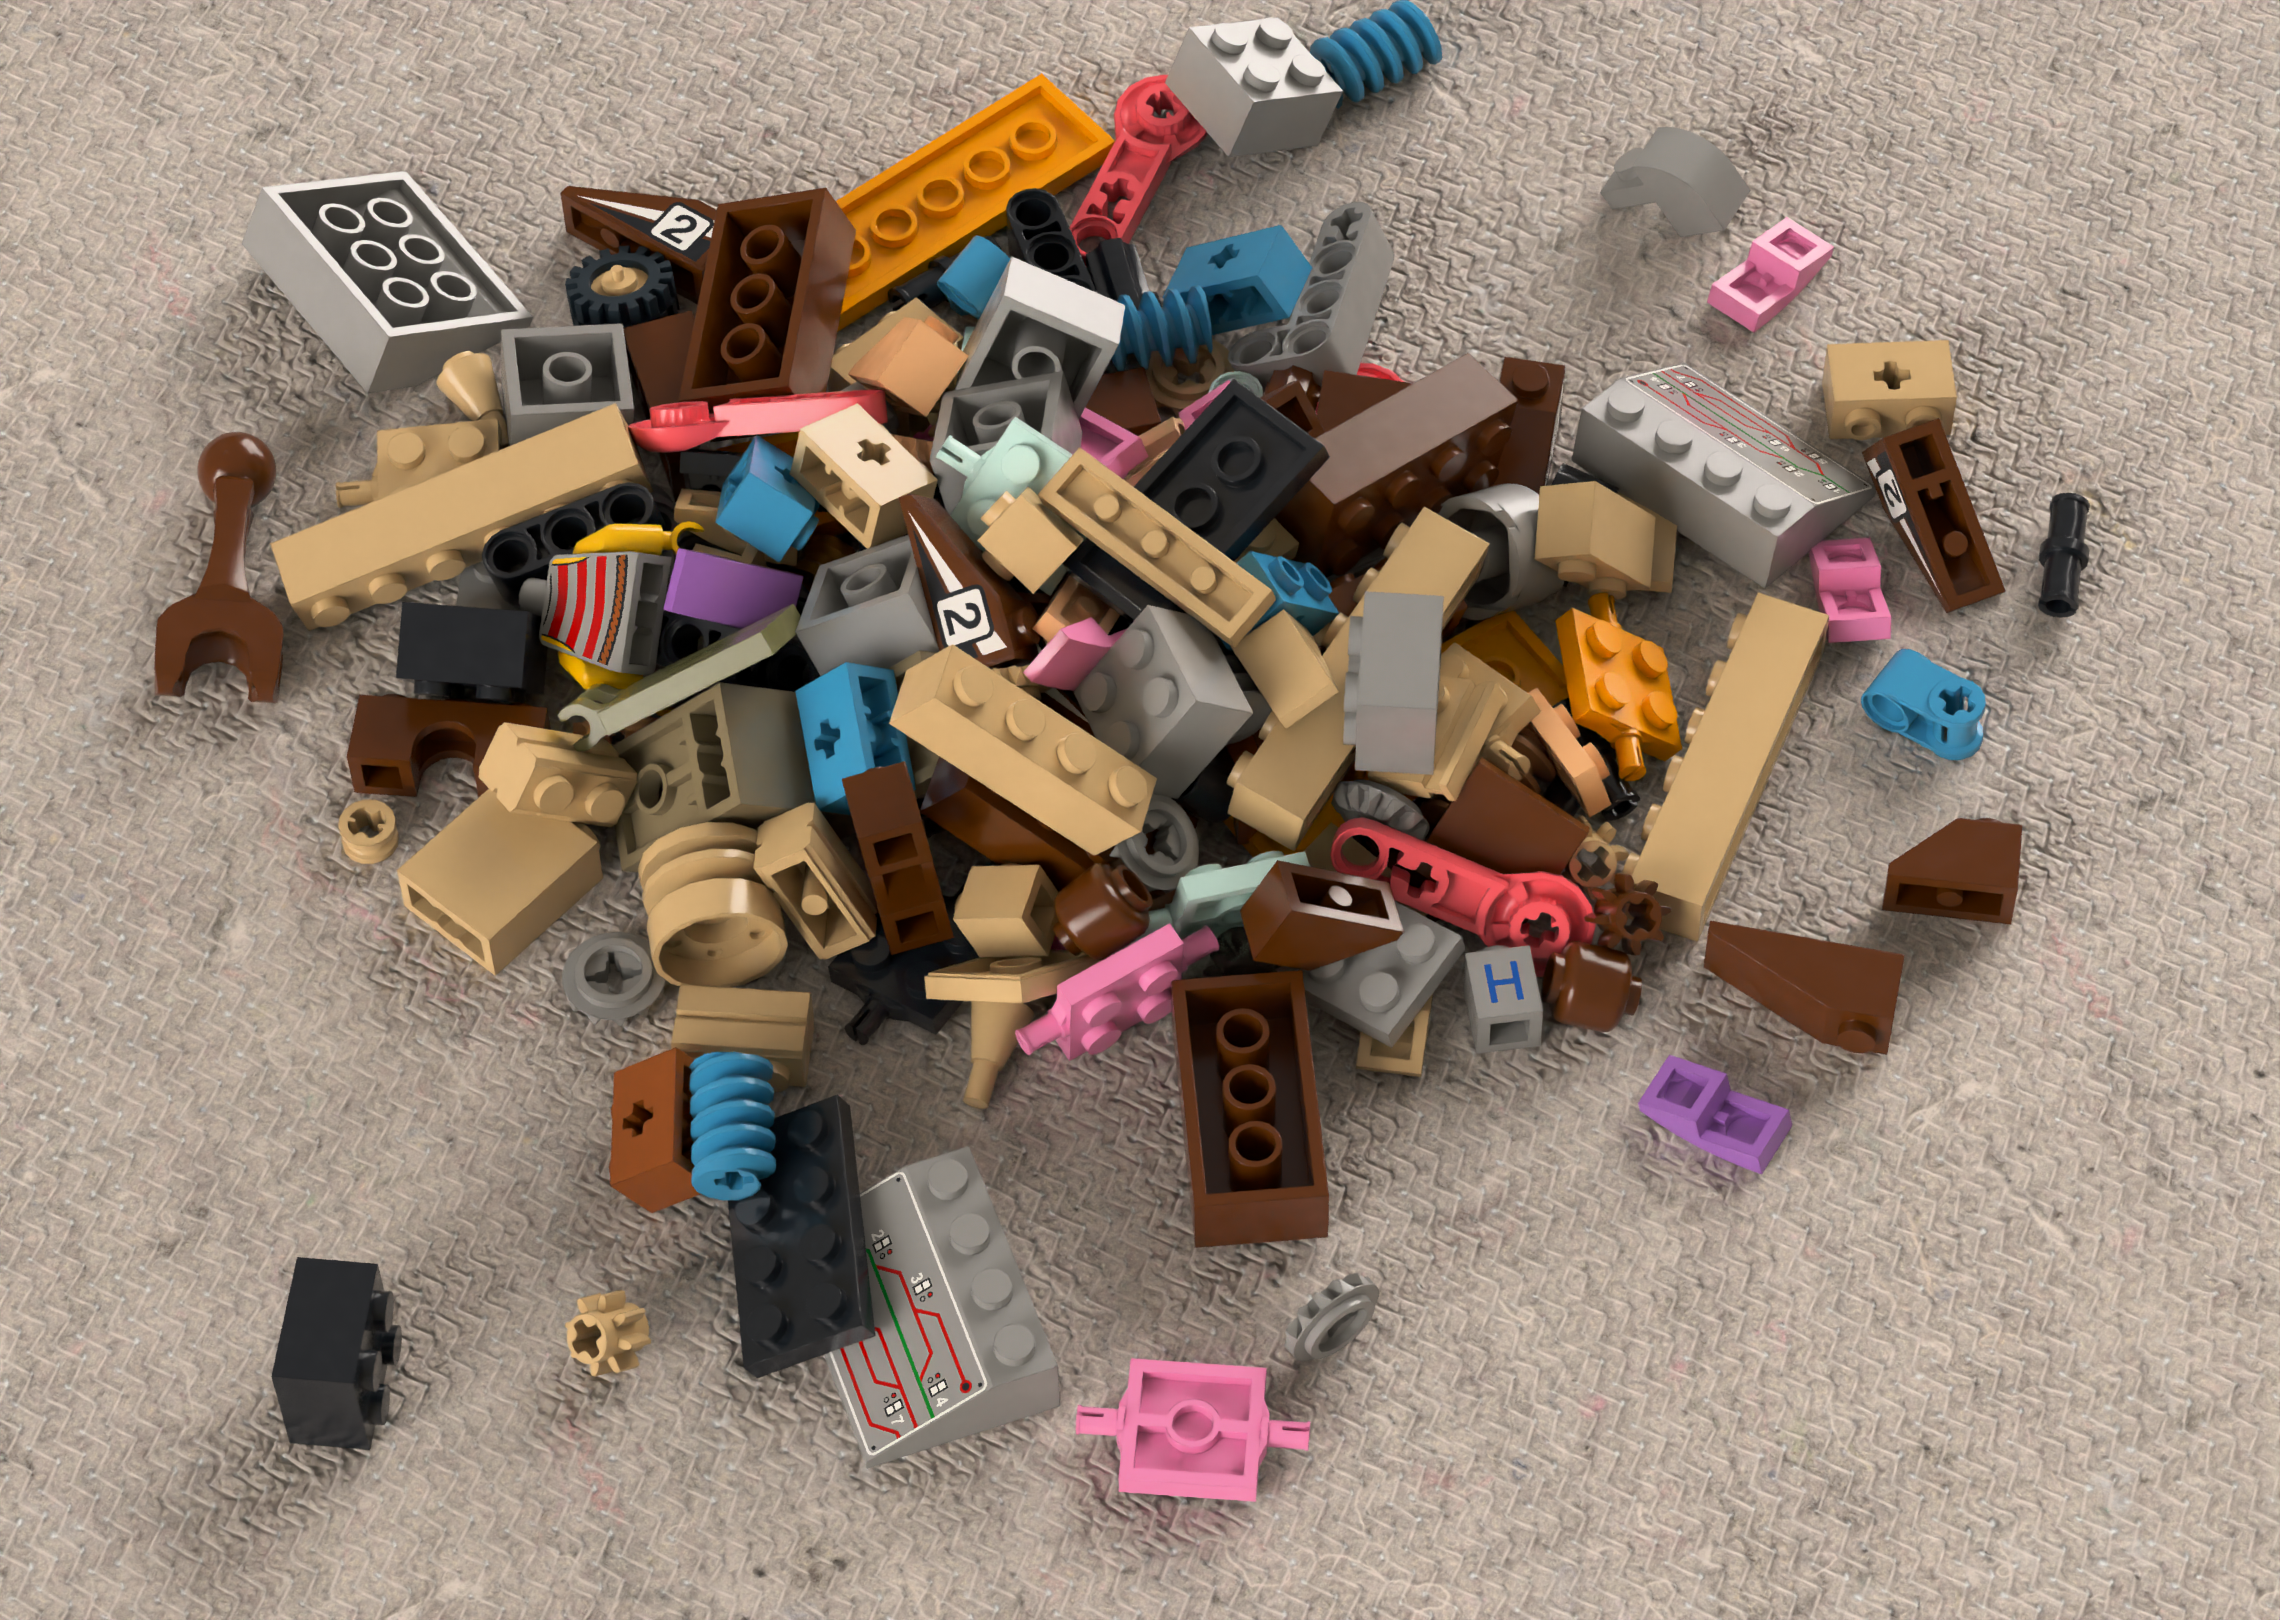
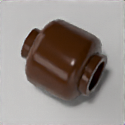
M1105 863L1093 864L1056 895L1054 908L1058 922L1053 925V930L1058 940L1071 954L1079 956L1084 952L1086 955L1102 961L1126 948L1146 932L1150 923L1148 909L1153 904L1151 895L1143 882L1128 867L1118 865L1114 868Z
M1572 941L1567 944L1561 954L1553 952L1550 955L1542 979L1541 1001L1550 1005L1552 1017L1560 1023L1599 1032H1610L1619 1024L1624 1014L1630 1016L1635 1014L1640 1001L1642 979L1632 976L1631 961L1626 953L1617 949H1609L1581 941Z

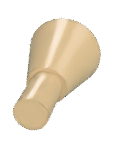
M470 351L452 356L442 367V372L437 378V387L471 421L498 418L502 430V449L509 447L507 426L503 418L502 404L490 356L484 353L474 354Z
M971 1001V1063L973 1066L963 1098V1102L968 1106L978 1109L988 1108L997 1074L1004 1068L1018 1044L1015 1030L1030 1024L1034 1018L1033 1010L1026 1004Z

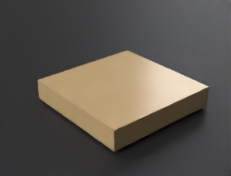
M1050 949L1048 956L980 957L929 972L927 976H924L926 998L1023 1004L1056 994L1057 985L1097 964L1101 960H1096L1084 952L1079 956H1075L1068 950Z

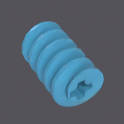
M1397 0L1392 3L1388 10L1379 9L1374 11L1369 19H1358L1349 28H1339L1332 33L1330 38H1319L1310 46V54L1323 64L1326 72L1352 102L1363 100L1365 96L1363 83L1371 92L1378 93L1384 87L1383 74L1391 83H1398L1404 77L1403 66L1411 74H1417L1423 68V58L1430 64H1437L1443 58L1438 35L1429 18L1414 3L1408 0ZM1341 95L1336 105L1337 109L1343 104V95Z
M1196 285L1190 288L1186 304L1178 290L1174 288L1166 291L1162 307L1154 293L1150 291L1144 292L1141 296L1138 310L1129 295H1120L1117 299V302L1125 305L1119 345L1111 358L1117 372L1125 370L1128 354H1134L1140 367H1144L1145 370L1149 368L1152 351L1159 352L1166 367H1172L1176 348L1183 349L1190 364L1197 362L1200 345H1206L1212 354L1210 314L1206 294L1201 286Z
M739 1052L707 1053L694 1059L689 1066L692 1071L690 1074L689 1090L693 1095L690 1101V1114L693 1118L690 1137L694 1142L691 1149V1162L695 1166L692 1169L691 1184L698 1193L706 1197L718 1200L739 1201L756 1194L761 1188L759 1180L769 1177L776 1169V1159L771 1153H768L775 1146V1135L768 1129L774 1124L775 1112L768 1106L773 1101L774 1088L767 1082L772 1078L773 1065L768 1059L759 1055Z

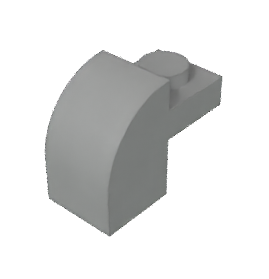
M1658 127L1644 149H1632L1616 161L1614 165L1615 171L1600 193L1612 210L1656 202L1678 235L1686 237L1724 231L1751 190L1728 157L1714 144L1684 129Z

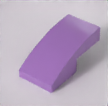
M678 548L663 610L745 628L793 603L796 607L804 576L788 571L743 563L722 556Z
M1672 1055L1667 1057L1638 1102L1642 1113L1675 1135L1719 1158L1759 1174H1763L1792 1127L1789 1109L1732 1091L1726 1073Z

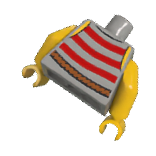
M691 521L682 522L673 531H663L661 525L609 524L579 540L574 547L573 554L554 555L549 563L547 580L528 578L523 583L519 594L520 609L541 616L539 630L541 644L558 650L559 663L585 690L599 683L607 684L617 689H625L632 683L642 679L643 675H650L655 672L663 608L672 558L660 555L662 550H672L677 555L679 548L677 540L680 534L685 531L704 532L703 527L698 523ZM669 706L656 712V714L663 716L675 708Z

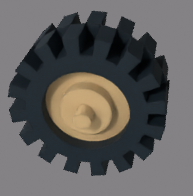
M619 246V253L612 255L609 248L599 251L600 259L595 260L590 255L581 260L583 268L574 266L570 271L571 278H566V293L573 326L623 324V328L675 315L680 310L672 266L669 260L665 261L664 255L658 251L650 256L649 248L639 246L635 253H631L630 246Z

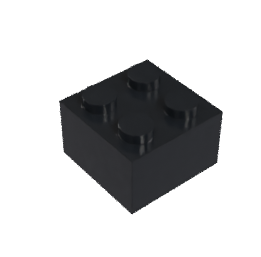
M402 602L396 678L414 683V694L426 695L425 697L437 699H463L464 689H475L477 699L501 704L525 703L526 693L544 695L548 647L542 645L539 639L541 616L528 611Z
M297 1257L271 1376L290 1443L370 1450L375 1425H385L387 1421L390 1389L388 1384H384L387 1365L396 1366L398 1364L402 1344V1330L400 1325H392L394 1296L392 1291H384L378 1264Z

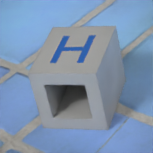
M1495 945L1484 948L1479 952L1465 953L1463 990L1476 1054L1541 1046L1543 1008L1530 945L1512 948Z

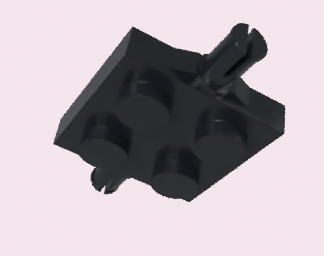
M965 883L954 896L948 897L943 895L954 938L891 955L878 910L875 914L877 917L876 936L867 943L838 954L828 966L831 982L858 995L864 1003L862 1008L844 1027L845 1032L855 1042L859 1040V1044L866 1045L884 1020L890 1018L892 1020L911 1022L937 1035L964 1002L958 1000L927 999L924 976H927L932 971L980 958L953 920L955 903L958 896L962 893Z

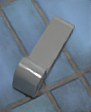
M1351 202L1342 205L1331 212L1324 220L1309 262L1312 270L1295 304L1289 324L1251 332L1240 338L1231 347L1228 353V360L1234 371L1249 373L1257 378L1262 386L1263 394L1273 371L1285 370L1292 365L1313 372V379L1320 387L1322 386L1324 370L1357 375L1394 261V251L1367 203Z

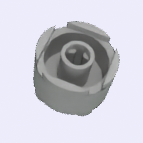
M1501 484L1450 498L1440 505L1443 507L1438 515L1490 543L1480 575L1463 599L1468 606L1462 616L1463 618L1470 620L1491 618L1537 604L1561 590L1564 580L1558 578V572L1534 559L1539 494L1532 489L1519 484Z

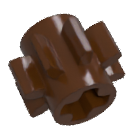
M1616 873L1614 879L1615 888L1606 890L1593 887L1591 892L1597 898L1594 913L1586 915L1584 919L1586 922L1597 924L1600 930L1603 931L1597 943L1599 946L1612 949L1621 940L1624 953L1637 956L1641 952V941L1646 939L1663 941L1664 936L1658 929L1661 925L1662 916L1670 913L1671 907L1659 905L1658 901L1653 897L1658 888V883L1655 881L1643 880L1634 889V880L1631 875ZM1626 903H1630L1628 912L1634 917L1629 926L1625 925L1628 917L1622 912V908Z

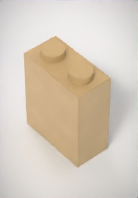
M488 789L397 869L404 906L496 976L603 879L599 854V840L584 823H571L570 821L539 817L536 813L532 816L511 813L496 797L497 793L491 792Z

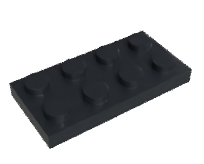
M1233 379L1138 481L1134 488L1232 561H1235L1324 465L1330 456L1323 444L1237 380ZM1088 538L1062 563L1071 577L1130 623L1134 622L1147 605L1187 613Z
M838 1094L776 1117L774 1124L768 1128L775 1135L774 1149L768 1152L776 1159L775 1172L769 1177L759 1180L761 1188L753 1196L739 1201L728 1200L744 1369L756 1378L875 1336L850 1105Z

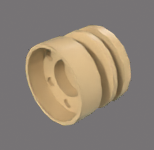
M700 823L679 828L658 838L643 853L638 866V873L643 889V904L649 917L646 925L651 957L657 974L671 984L677 986L681 984L718 987L740 986L768 974L783 960L788 947L783 911L778 901L772 895L773 889L767 888L753 868L755 850L758 849L756 845L758 832L755 829L735 823Z

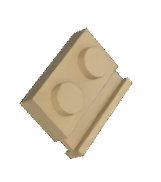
M1440 676L1433 775L1369 771L1368 779L1387 786L1402 795L1432 798L1433 793L1444 794L1449 801H1456L1506 698L1498 684L1488 681L1486 686H1477L1473 683L1472 679Z

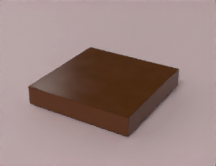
M1481 757L1467 777L1457 800L1450 802L1424 841L1502 874L1544 871L1560 875L1588 835L1590 827ZM1421 862L1416 871L1429 880L1436 882L1430 876L1431 865ZM1525 918L1522 924L1527 923L1529 919Z

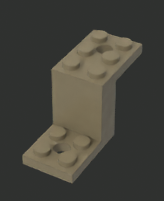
M919 650L888 668L894 670L898 694L906 670L936 654V652ZM719 682L613 745L619 753V758L625 759L638 773L634 790L617 824L614 825L621 869L625 872L638 873V866L643 853L658 838L679 828L705 822H725L753 828L758 832V827L766 820L808 802L816 804L796 692ZM906 735L916 786L914 794L918 798L927 792L939 756ZM663 789L662 796L659 800V791ZM821 811L840 840L856 832L851 815Z

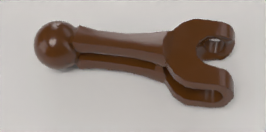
M229 432L210 441L198 460L197 475L199 484L205 495L215 503V510L213 511L215 524L214 541L208 566L197 592L172 604L158 618L154 663L155 695L182 697L185 695L186 685L193 671L203 664L222 662L236 666L246 676L249 701L276 704L279 698L283 668V626L270 609L250 596L244 566L247 538L254 517L251 508L261 503L270 494L276 480V463L270 449L259 438L244 432Z

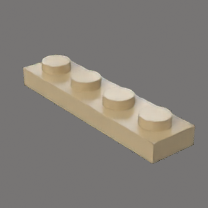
M1080 447L1038 494L1045 507L1233 648L1239 644L1276 601L1275 595L1269 587Z

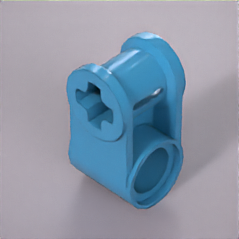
M974 236L937 281V285L946 295L951 309L961 316L970 314L979 320L1010 258L989 240L982 236Z
M1901 649L1897 651L1861 697L1862 708L1874 723L1883 729L1899 733L1933 751L1941 758L1948 760L1969 758L1980 749L1983 742V727L1979 720L1982 719L1985 712L1986 701L1981 687L1973 681L1961 678L1934 664L1927 657L1914 650ZM1965 697L1968 698L1967 711L1964 710ZM1944 727H1947V728H1948V729H1947V741H1944V740H1943V739H1944Z

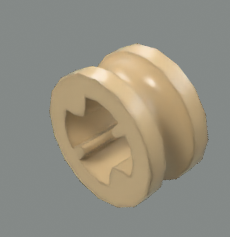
M364 799L352 803L340 815L338 828L344 852L352 860L361 864L378 863L390 857L398 847L399 834L396 827V819L393 810L387 804L378 800ZM369 825L374 832L379 831V834L369 838L366 833L359 832L358 830Z

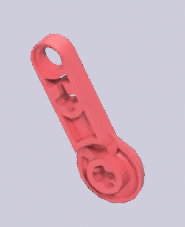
M1168 75L1147 77L1134 83L1125 90L1117 101L1114 112L1116 141L1069 227L1085 266L1087 253L1079 248L1080 242L1087 237L1099 236L1107 240L1121 238L1123 242L1129 244L1172 161L1198 147L1208 135L1206 130L1165 84ZM1164 109L1172 110L1174 114L1172 116L1167 112L1166 118L1154 117L1155 111L1158 115H1161V110ZM1119 196L1127 197L1128 200L1121 199L1117 203L1113 211V220L1109 219L1108 202H1115Z
M868 389L729 399L728 403L713 406L714 413H709L708 402L669 403L651 407L649 409V420L632 423L628 426L634 442L642 449L649 452L672 453L689 450L716 437L800 432L801 428L857 403L879 424L887 423L888 415L885 390Z
M1363 817L1346 821L1340 825L1334 834L1330 856L1332 865L1337 872L1389 882L1394 900L1475 933L1488 947L1503 945L1512 948L1530 945L1536 977H1543L1550 955L1553 952L1561 954L1568 943L1581 941L1592 944L1596 926L1594 923L1586 922L1584 919L1586 915L1593 913L1592 906L1579 886L1562 875L1544 871L1502 874L1380 822ZM1354 835L1368 836L1377 844L1379 855L1375 861L1368 865H1355L1343 855V843ZM1390 848L1400 850L1396 863L1400 866L1416 870L1421 862L1431 865L1430 876L1436 882L1425 880L1420 888L1413 887L1409 884L1410 873L1394 865L1390 878L1381 875L1387 867ZM1541 912L1551 915V927H1558L1555 932L1544 930L1540 938L1531 936L1529 934L1530 923L1522 924L1524 919L1536 920Z

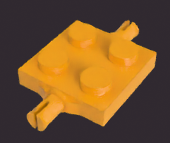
M1598 593L1588 599L1591 615L1572 607L1555 620L1572 718L1576 724L1597 732L1611 743L1612 748L1616 751L1619 777L1621 779L1625 777V781H1636L1643 778L1646 774L1642 752L1666 761L1682 750L1677 723V710L1674 706L1667 670L1668 662L1663 647L1622 630L1621 625L1617 621L1613 595L1609 596L1608 593Z

